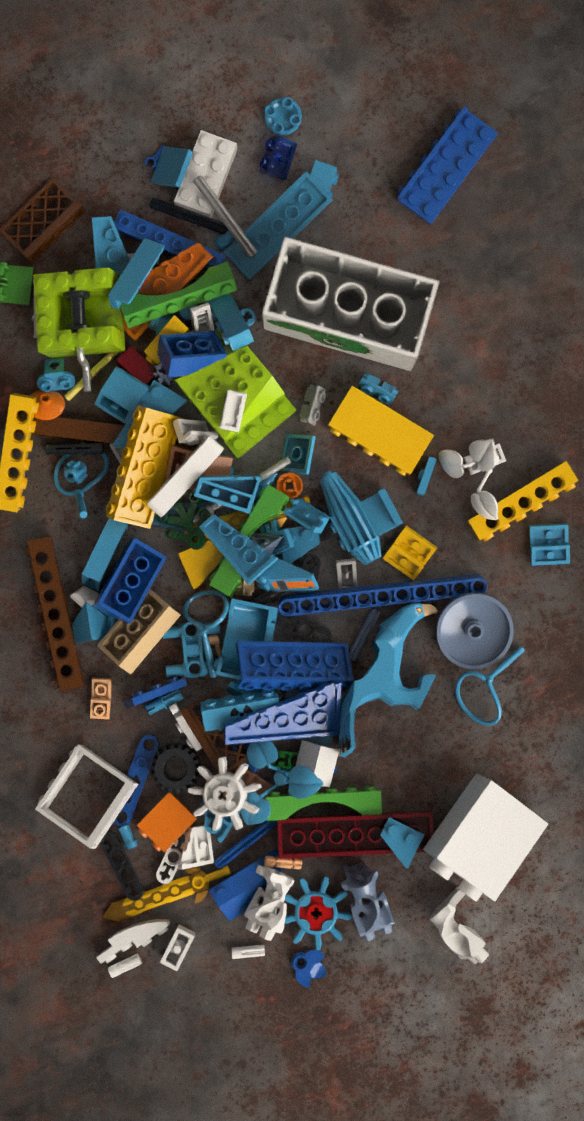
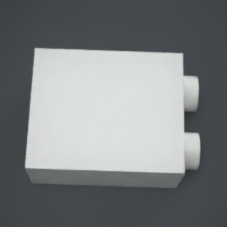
M476 773L423 850L434 858L429 868L446 880H449L454 872L463 879L458 889L477 902L480 896L484 894L496 901L548 823L492 780Z

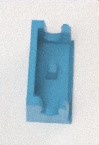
M301 498L291 499L292 506L285 508L283 513L310 531L321 534L330 516Z

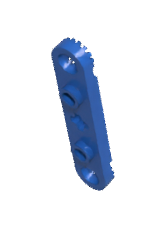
M146 735L139 742L127 776L134 778L137 775L141 783H138V786L121 810L127 814V820L120 822L116 818L114 824L117 826H126L132 819L151 769L152 760L159 747L158 739L153 735ZM146 739L154 741L155 746L152 750H147L144 747Z

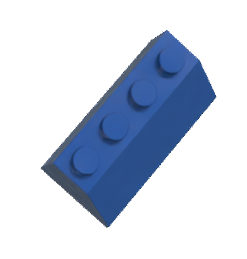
M136 538L129 540L92 606L110 617L131 624L167 557Z

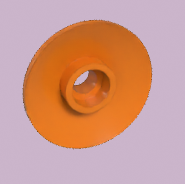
M38 390L30 395L37 397L36 402H39L37 414L34 413V418L51 420L60 416L65 409V400L57 391L44 392Z

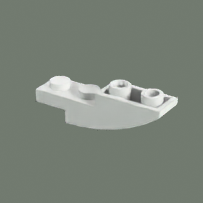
M155 919L128 926L110 936L108 941L111 946L99 953L96 958L100 964L104 961L109 963L117 957L115 954L118 951L122 950L124 952L132 946V941L136 947L140 945L145 947L153 941L151 938L154 935L158 934L160 936L168 930L167 926L170 924V921L168 919Z

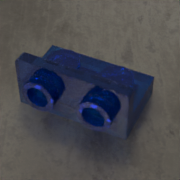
M279 135L270 137L265 144L266 152L260 161L259 166L261 168L259 173H267L281 180H286L297 143Z

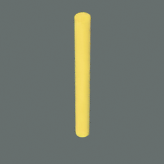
M119 352L107 353L90 370L91 380ZM83 378L64 395L68 401L83 388Z

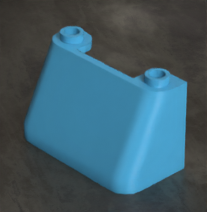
M232 599L229 602L227 612L229 620L220 658L215 660L214 670L217 671L216 675L240 680L235 646L237 641L272 642L279 612L278 608Z

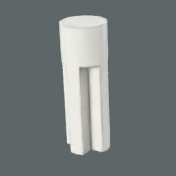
M264 945L231 947L232 959L265 956Z
M137 953L108 967L110 976L114 978L141 965V958Z

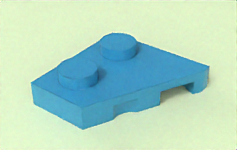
M388 817L380 835L405 868L408 869L424 834Z

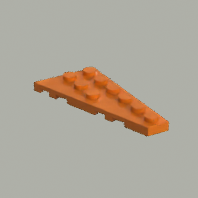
M196 243L172 259L166 260L158 267L151 269L137 294L157 296L182 290L213 256L200 243ZM124 318V330L137 341L148 329L151 321L128 328Z

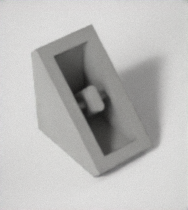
M356 559L336 560L338 588L358 587Z

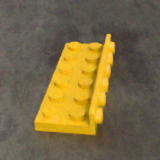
M140 405L137 406L133 413L132 426L128 431L126 447L122 451V460L117 469V478L111 489L110 502L106 506V517L140 527L151 528L155 512L146 504L164 483L171 449L177 439L173 422L176 419H182L181 417Z

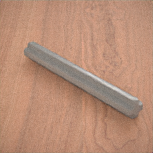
M201 175L195 178V185L249 258L254 256L257 250Z

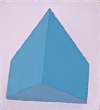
M87 602L72 623L75 643L103 639L110 631L107 630L108 617Z

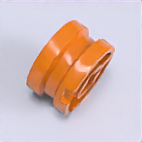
M292 472L282 474L277 480L276 489L291 499H296L303 490L302 479ZM292 483L293 489H287L286 484Z

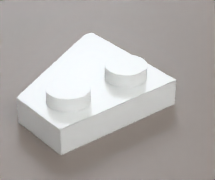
M204 825L189 827L178 869L183 870L214 863L210 833L206 831Z

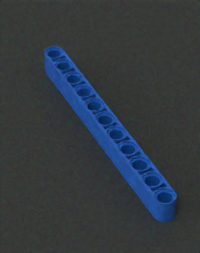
M468 574L287 594L279 598L278 609L284 616L448 599L472 592L485 593L488 585L482 575ZM476 581H482V585L479 588L473 587ZM463 583L462 589L455 590V584ZM443 585V591L436 592V586ZM424 587L425 592L423 594H417V588ZM400 589L406 590V594L404 596H398L396 595L397 591ZM385 591L387 596L385 598H378V593ZM365 593L368 595V598L366 600H359V595ZM341 596H348L349 600L342 603L339 601ZM322 598H329L330 602L323 605L320 603V600ZM303 600H309L311 604L307 607H304L301 605V602ZM290 602L292 606L289 609H284L282 604Z

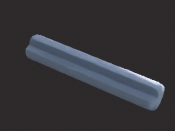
M374 608L370 610L349 652L350 660L357 661L380 615L379 610Z

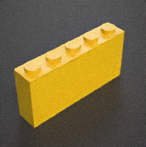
M351 386L328 424L332 434L337 437L340 435L347 438V443L354 447L359 445L363 448L362 451L371 457L374 454L380 458V463L387 467L392 465L396 468L395 471L404 477L406 474L410 476L434 436L354 386Z

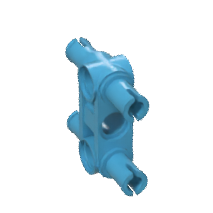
M190 622L170 627L163 636V639L180 637L183 644L184 662L179 665H166L167 678L173 676L196 678L204 677L209 673L207 662L204 660L202 634L199 633V628L196 627L197 631L194 636H189L186 633V628L189 625H193ZM220 624L208 629L207 635L221 634ZM197 663L200 666L198 674L191 673V664Z

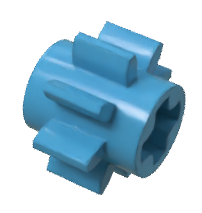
M72 459L63 468L66 480L71 483L76 481L77 484H80L88 476L86 474L87 467L81 461L75 463Z

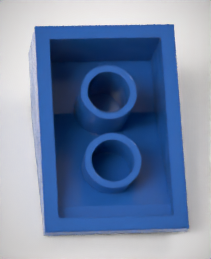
M215 331L164 334L159 336L157 355L168 377L187 376L225 358L227 355Z

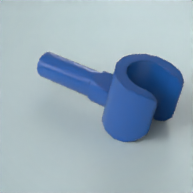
M164 145L160 146V148L153 155V157L146 158L145 165H147L150 160H154V165L151 167V169L156 168V165L158 163L157 159L159 158Z

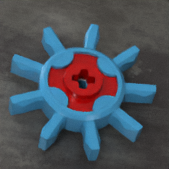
M327 876L323 877L319 890L311 891L308 887V882L302 877L300 878V886L304 894L299 899L294 898L290 894L285 895L284 900L296 906L295 913L286 915L284 923L288 924L297 921L300 926L299 931L293 938L295 944L307 932L314 934L316 950H321V934L329 931L335 939L341 941L343 936L334 927L336 920L353 919L352 913L337 911L336 903L348 895L347 891H340L334 897L326 893L329 884ZM315 908L322 912L318 913L317 917L314 916V913H311Z

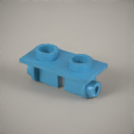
M365 373L357 388L365 394L377 398L381 403L391 406L399 392L396 390V387L386 382L381 387L379 386L381 379L370 373L369 375Z

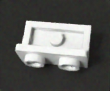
M176 419L173 422L179 443H186L188 445L201 444L209 435L214 440L219 437L218 433L209 432L206 421Z

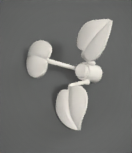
M494 439L472 442L469 446V452L474 461L467 464H462V456L454 450H442L439 452V461L444 471L453 478L461 477L464 474L463 468L477 464L480 471H486L484 478L477 488V493L471 495V503L475 511L482 517L497 520L498 505L496 499L487 491L481 492L489 474L493 472L492 469L499 463V456L495 452Z

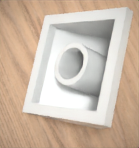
M302 740L295 767L300 765L308 767L323 781L322 786L330 787L338 757V749Z

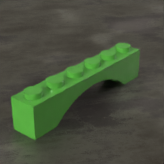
M224 262L210 267L196 282L182 290L157 296L136 293L129 305L122 303L120 307L128 328L229 294L236 291L237 287L228 262Z
M267 485L266 488L263 487L258 496L260 498L259 501L251 507L249 518L240 525V533L250 539L261 525L282 514L291 499L289 496L270 485ZM222 556L219 562L220 567L212 573L209 585L232 598L242 579L229 561Z
M365 786L364 790H356V787H346L345 791H337V788H328L326 792L317 791L303 799L293 797L289 791H287V794L280 795L279 791H273L263 797L271 806V813L266 821L286 820L302 807L320 802L344 804L362 815L382 814L381 791L375 789V786Z

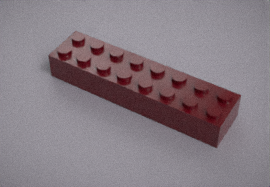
M409 811L386 812L375 815L288 817L286 820H277L279 859L395 854L380 835L388 817L423 833L424 836L416 853L425 852L423 849L434 834L433 812Z

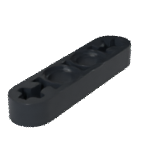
M107 831L100 844L127 897L132 901L140 900L145 893L144 887L117 834L113 831ZM106 835L109 837L113 836L114 839L111 842L113 846L118 845L119 848L109 852L108 849L112 847L109 843H105ZM115 852H120L123 855L120 863H116L113 860ZM124 869H129L132 873L129 880L122 878L121 874ZM134 879L136 880V883H133V886L135 889H140V892H138V897L136 895H131L133 889L131 885L127 887L126 883H130Z

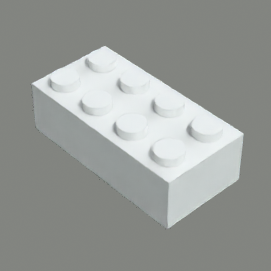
M202 130L200 131L181 187L174 200L176 206L212 218L214 209L197 188L194 179L201 175L219 198L237 151V143Z

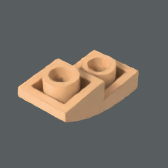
M92 678L90 718L110 719L112 678Z

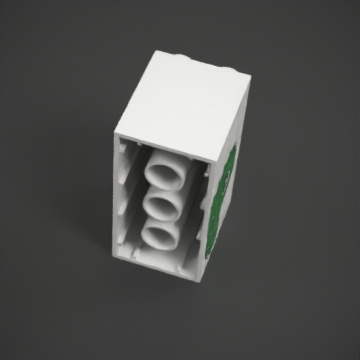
M285 237L263 311L264 329L411 371L418 357L439 281Z

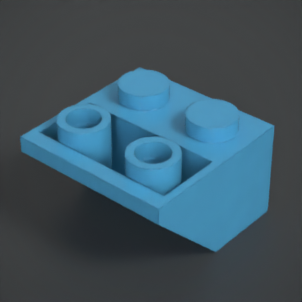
M116 366L102 387L94 405L126 424L149 386Z

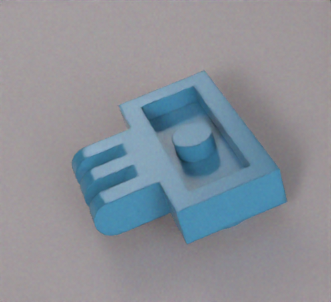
M276 519L259 527L260 533L283 536L272 552V555L295 547L289 528L280 530Z

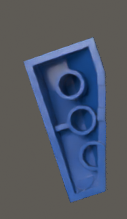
M276 848L209 888L218 907L229 921L246 911L258 887L263 888V890L266 889V879L264 876L256 873L258 865L264 866L265 856L279 857V852ZM275 866L270 867L278 871H281L283 869Z

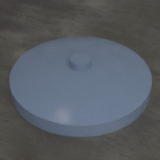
M472 592L454 598L443 608L437 620L436 637L440 649L452 663L463 668L482 669L495 664L506 654L513 640L514 628L508 610L499 600L488 594Z

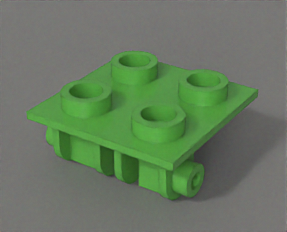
M0 262L1 303L30 305L33 267L7 265V263Z

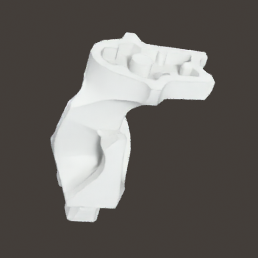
M258 865L256 873L264 876L267 881V887L265 891L263 888L258 887L244 914L248 918L245 928L257 933L261 925L263 928L259 936L271 941L275 932L282 933L284 929L287 908L284 899L289 888L293 885L294 879L278 870L265 865ZM260 897H263V903L259 906Z
M456 887L435 908L429 920L438 928L440 937L460 959H469L473 964L477 962L483 963L489 954L483 949L486 943L482 937L472 928L457 924L454 920L456 905L465 895Z

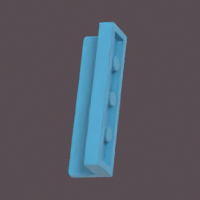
M146 238L143 239L108 295L112 308L118 309L122 303L129 305L165 249L163 244Z

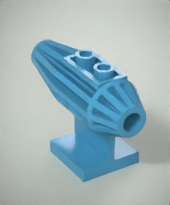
M330 470L322 474L320 484L332 520L329 524L334 534L339 533L341 539L338 541L342 549H347L350 554L364 565L382 557L379 536L403 524L385 488L361 502L337 472L332 473Z

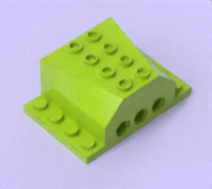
M216 328L215 332L227 354L226 357L192 374L178 376L176 380H172L215 432L218 433V436L237 459H239L297 410L286 398L284 391L252 350L245 345L233 351L230 344L225 345L221 336L224 333H219ZM227 390L247 394L239 432L220 428Z

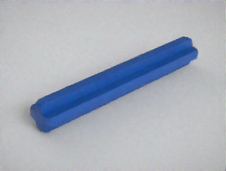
M277 820L261 823L214 860L215 866L218 869H222L278 824Z

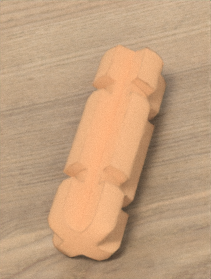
M265 856L264 865L267 867L301 869L302 860L298 858L279 859V857Z

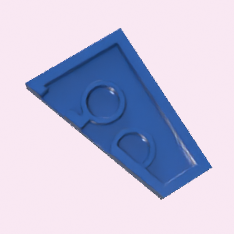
M178 677L167 680L168 685L161 687L160 684L149 687L150 692L143 693L142 690L132 694V699L124 701L126 709L186 686L185 678L179 680Z

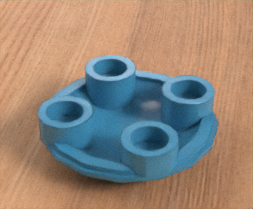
M282 97L275 99L266 106L264 119L270 131L278 135H287L297 130L301 123L302 113L300 107L292 98Z

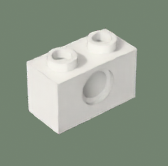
M179 924L160 963L178 971L196 932Z

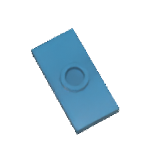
M429 456L425 469H420L417 480H420L416 492L417 495L423 496L425 494L436 458Z

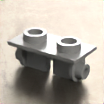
M310 384V387H307L304 401L310 403L309 405L302 404L299 414L300 422H308L315 426L316 421L319 420L320 407L326 396L325 389L321 386Z

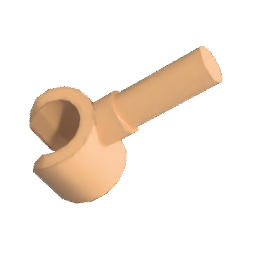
M217 634L209 635L210 645H215L218 657L220 658L222 651L219 636Z

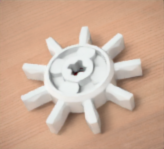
M226 757L218 758L219 774L212 775L204 765L200 766L197 770L207 782L204 788L198 786L188 788V793L203 795L205 804L196 809L193 813L194 816L202 815L207 810H210L215 814L212 830H219L222 825V819L226 816H230L236 830L242 828L243 824L238 811L242 808L253 814L259 811L257 806L246 800L247 792H254L260 789L261 783L245 786L241 779L249 765L244 763L238 767L235 774L229 773L227 771ZM224 791L227 792V795H226L225 798L223 797Z

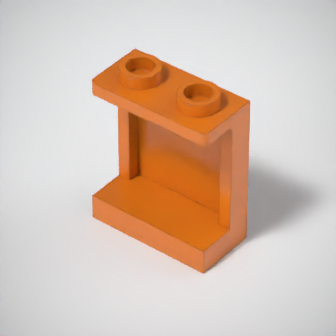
M168 792L137 824L139 827L138 832L145 838L148 836L153 841L151 844L159 852L161 850L165 852L198 817H195L193 812L173 792Z

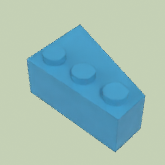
M200 475L196 480L192 494L195 497L250 514L261 476Z

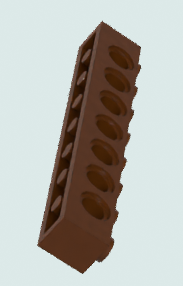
M51 536L27 541L28 546H25L27 557H31L32 564L29 565L30 572L36 579L34 590L35 594H39L40 597L38 608L39 612L44 615L42 627L44 632H47L49 638L46 640L48 651L52 652L53 658H50L51 667L53 670H56L57 677H54L56 688H60L61 692L83 687L85 683L53 539ZM40 553H45L47 559L44 563L40 564L37 557ZM48 571L51 578L48 582H43L41 576L44 572ZM49 590L55 593V598L52 601H48L45 597L46 592ZM52 609H57L59 612V617L56 620L50 618V611ZM58 627L63 630V636L59 639L54 636V630ZM61 646L67 649L65 657H60L58 654V649ZM65 665L70 666L72 669L69 676H65L62 673V668Z

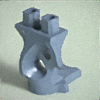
M360 861L354 866H343L347 879L341 882V885L345 891H351L354 896V903L350 907L360 937L364 936L366 941H370L376 937L374 932L380 929L383 934L391 933L393 931L392 925L395 923L383 890L376 895L377 870L369 869L364 861ZM362 898H369L370 901H364ZM379 900L382 901V907H379ZM364 912L365 915L360 917L359 913Z

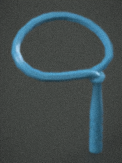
M105 452L101 454L105 464L103 471L82 489H76L72 492L65 491L58 482L59 468L63 461L72 454H64L55 466V486L64 495L77 498L81 518L87 517V510L83 500L84 493L107 474L109 458Z
M218 590L198 592L192 595L183 607V616L199 628V633L202 634L206 662L211 678L217 676V671L214 670L215 662L207 632L208 629L216 627L223 621L229 608L227 597ZM209 594L220 596L224 601L223 612L213 623L203 626L189 616L188 607L196 598Z
M522 646L517 647L491 674L484 676L477 671H467L458 678L455 686L457 702L465 714L475 722L491 726L497 724L500 720L502 707L492 682L497 674L507 668L509 664L525 651ZM466 676H477L487 683L497 708V716L494 720H482L472 714L464 705L460 696V684Z

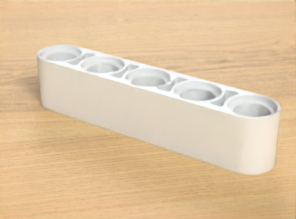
M210 435L207 436L150 498L146 505L160 517L164 516L221 454L224 448Z

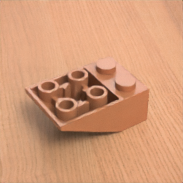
M184 444L172 446L165 482L196 449L195 447ZM219 455L201 475H230L233 458ZM196 481L189 487L190 490L194 489Z

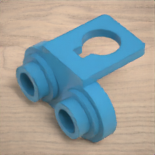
M64 358L45 360L44 374H41L37 379V386L40 390L44 392L67 390L75 385L74 374L64 371ZM53 363H58L59 366L54 370L49 367Z

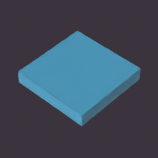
M164 146L151 182L157 185L180 188L193 152L189 149Z

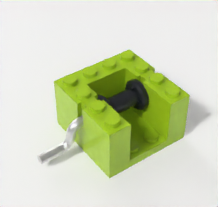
M109 267L76 270L72 274L66 271L33 275L38 352L51 358L77 356L83 371L84 392H91L90 366L84 355L125 352L123 312L121 307L118 309L112 308L108 297L121 275Z

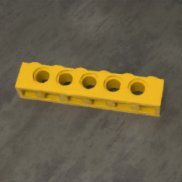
M17 393L10 395L0 464V510L18 512L24 506L25 497L22 496L23 489H26L28 478H25V472L30 467L28 452H31L33 447V440H30L31 432L34 433L36 421H33L34 413L37 414L39 402H36L37 397ZM20 410L27 413L26 420L19 418L18 413ZM17 429H20L24 432L23 439L17 438ZM14 448L21 451L22 455L20 458L13 455ZM11 467H15L18 469V476L15 477L11 475ZM8 486H12L16 489L15 495H10L8 493Z
M565 461L498 502V519L495 520L493 528L487 527L486 518L479 514L468 520L467 524L478 541L483 539L485 542L494 537L493 532L499 529L502 532L509 528V522L514 519L518 522L527 517L525 513L532 509L535 512L542 508V502L547 499L549 502L560 497L558 493L562 490H565V492L570 491L576 487L574 483L579 480L568 462ZM553 478L559 479V488L552 486L551 480ZM536 488H541L544 491L543 498L536 497ZM520 498H525L528 501L526 508L519 506L518 501ZM503 508L511 510L512 515L510 518H505L502 515Z

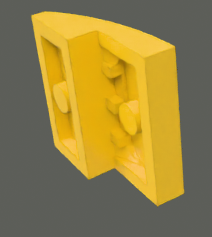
M406 525L382 559L414 581L436 551L437 546Z

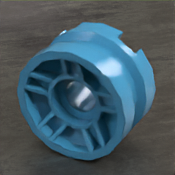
M168 314L151 320L148 328L154 330L156 335H158L174 315Z

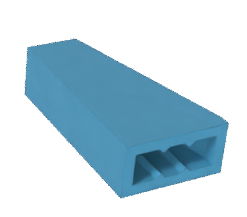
M111 518L108 519L82 572L81 585L97 592L100 591L126 533L128 523Z

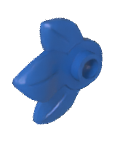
M321 951L298 952L291 959V965L296 970V980L306 988H309L312 978H323L327 975L325 967L320 963L324 958V954ZM299 958H302L304 960V963L302 965H299L297 963V960Z

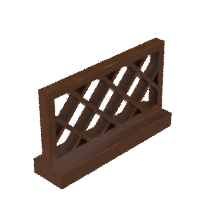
M52 178L0 228V233L33 264L86 211L77 200ZM55 185L58 188V195L48 196V190ZM58 199L57 208L48 209V200ZM61 199H69L72 204L68 208H61ZM38 200H44V209H35V203ZM57 212V218L54 221H47V213ZM24 213H31V222H21V216ZM34 213H44V222H34ZM11 226H17V235H8L6 231ZM21 226H30V235H20ZM34 226H43V232L40 235H34ZM20 239H30V245L25 250L20 247Z
M221 687L216 688L180 711L218 774V758L226 757V753L237 755L235 764L230 767L227 764L228 772L248 760L247 755L241 754L243 743H240L238 753L228 751L229 744L226 745L225 750L217 748L215 745L216 736L224 738V735L217 734L218 729L215 730V733L205 732L204 723L202 724L199 719L202 716L197 715L193 709L200 702L208 698L211 699L218 692L224 698L226 695Z

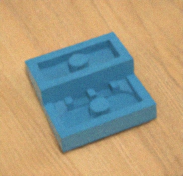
M567 523L529 525L532 566L570 564Z

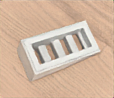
M209 302L190 309L193 332L215 331Z

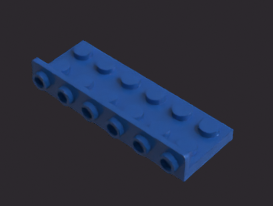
M464 106L462 110L459 108L453 116V119H455L453 123L445 126L442 131V138L434 141L430 147L432 149L431 153L423 156L419 162L421 164L419 169L412 171L408 177L410 180L406 186L403 184L397 192L399 195L397 202L429 225L434 222L498 134L497 131L470 113L467 106Z
M237 641L235 645L240 681L237 684L238 688L245 690L282 689L288 691L300 689L307 691L340 680L341 691L349 689L354 681L347 643Z

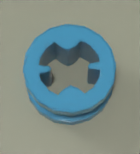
M248 308L242 309L240 311L242 316H245V313H249V316L252 315V319L246 322L247 326L253 325L256 319L254 312Z

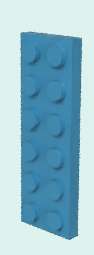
M306 171L243 232L257 250V253L249 258L236 240L224 253L251 280L281 251L285 237L294 239L333 199Z

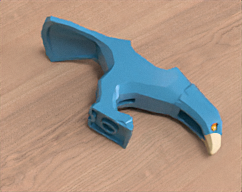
M421 603L405 605L379 624V630L371 643L375 652L374 661L363 678L355 680L351 684L341 704L338 756L346 758L355 749L354 718L357 707L377 699L390 706L403 704L410 706L414 710H418L421 707L436 675H422L417 681V687L409 689L403 686L399 671L403 642L408 632L421 618L438 613V610L433 605Z

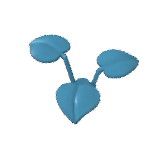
M271 741L250 742L247 749L248 761L255 768L261 769L267 765L268 768L275 770V785L260 796L255 791L248 792L246 801L257 806L259 811L253 814L242 808V818L248 825L266 821L270 816L271 806L263 797L279 786L290 784L289 793L295 798L303 799L317 792L323 785V781L306 766H296L292 770H281L280 767L272 766L270 763L275 762L278 758L277 749Z

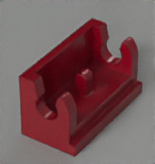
M132 346L116 361L117 367L148 386L156 379L153 373L157 372V370Z

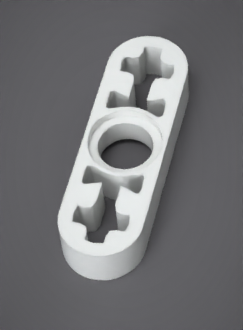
M185 831V832L183 833V835H185V839H186L187 831ZM177 839L173 844L177 846L179 840ZM185 842L182 843L180 849H183ZM172 845L167 849L156 873L157 880L163 884L172 881L178 869L182 853L178 848H172ZM170 852L178 853L179 860L177 862L169 861L168 854ZM164 862L170 866H175L174 870L170 868L168 872L170 878L162 879L160 871L164 872L167 865H164Z

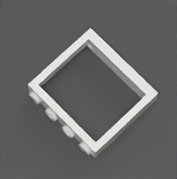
M78 745L77 747L75 746L73 751H70L68 761L64 762L58 769L59 774L56 779L53 778L48 784L47 788L49 789L46 794L40 796L35 810L90 849H96L138 786V783L84 745ZM83 755H86L125 783L90 837L49 809V806Z

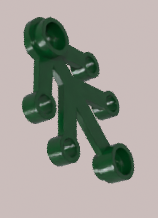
M191 492L189 495L191 502L188 512H186L180 499H178L174 507L180 518L166 513L165 519L160 520L159 515H156V519L160 523L167 522L185 527L188 534L177 532L173 527L166 528L164 534L168 539L186 541L191 549L200 550L206 544V537L199 526L210 517V511L206 508L198 510L199 521L195 530L192 523L202 498L193 501V494ZM203 511L207 512L205 517L201 516ZM173 530L174 534L169 536V531ZM195 537L199 538L197 543L193 542Z

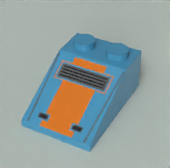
M278 559L255 579L259 584L258 586L265 591L297 592L318 591L319 585L312 573L281 559Z

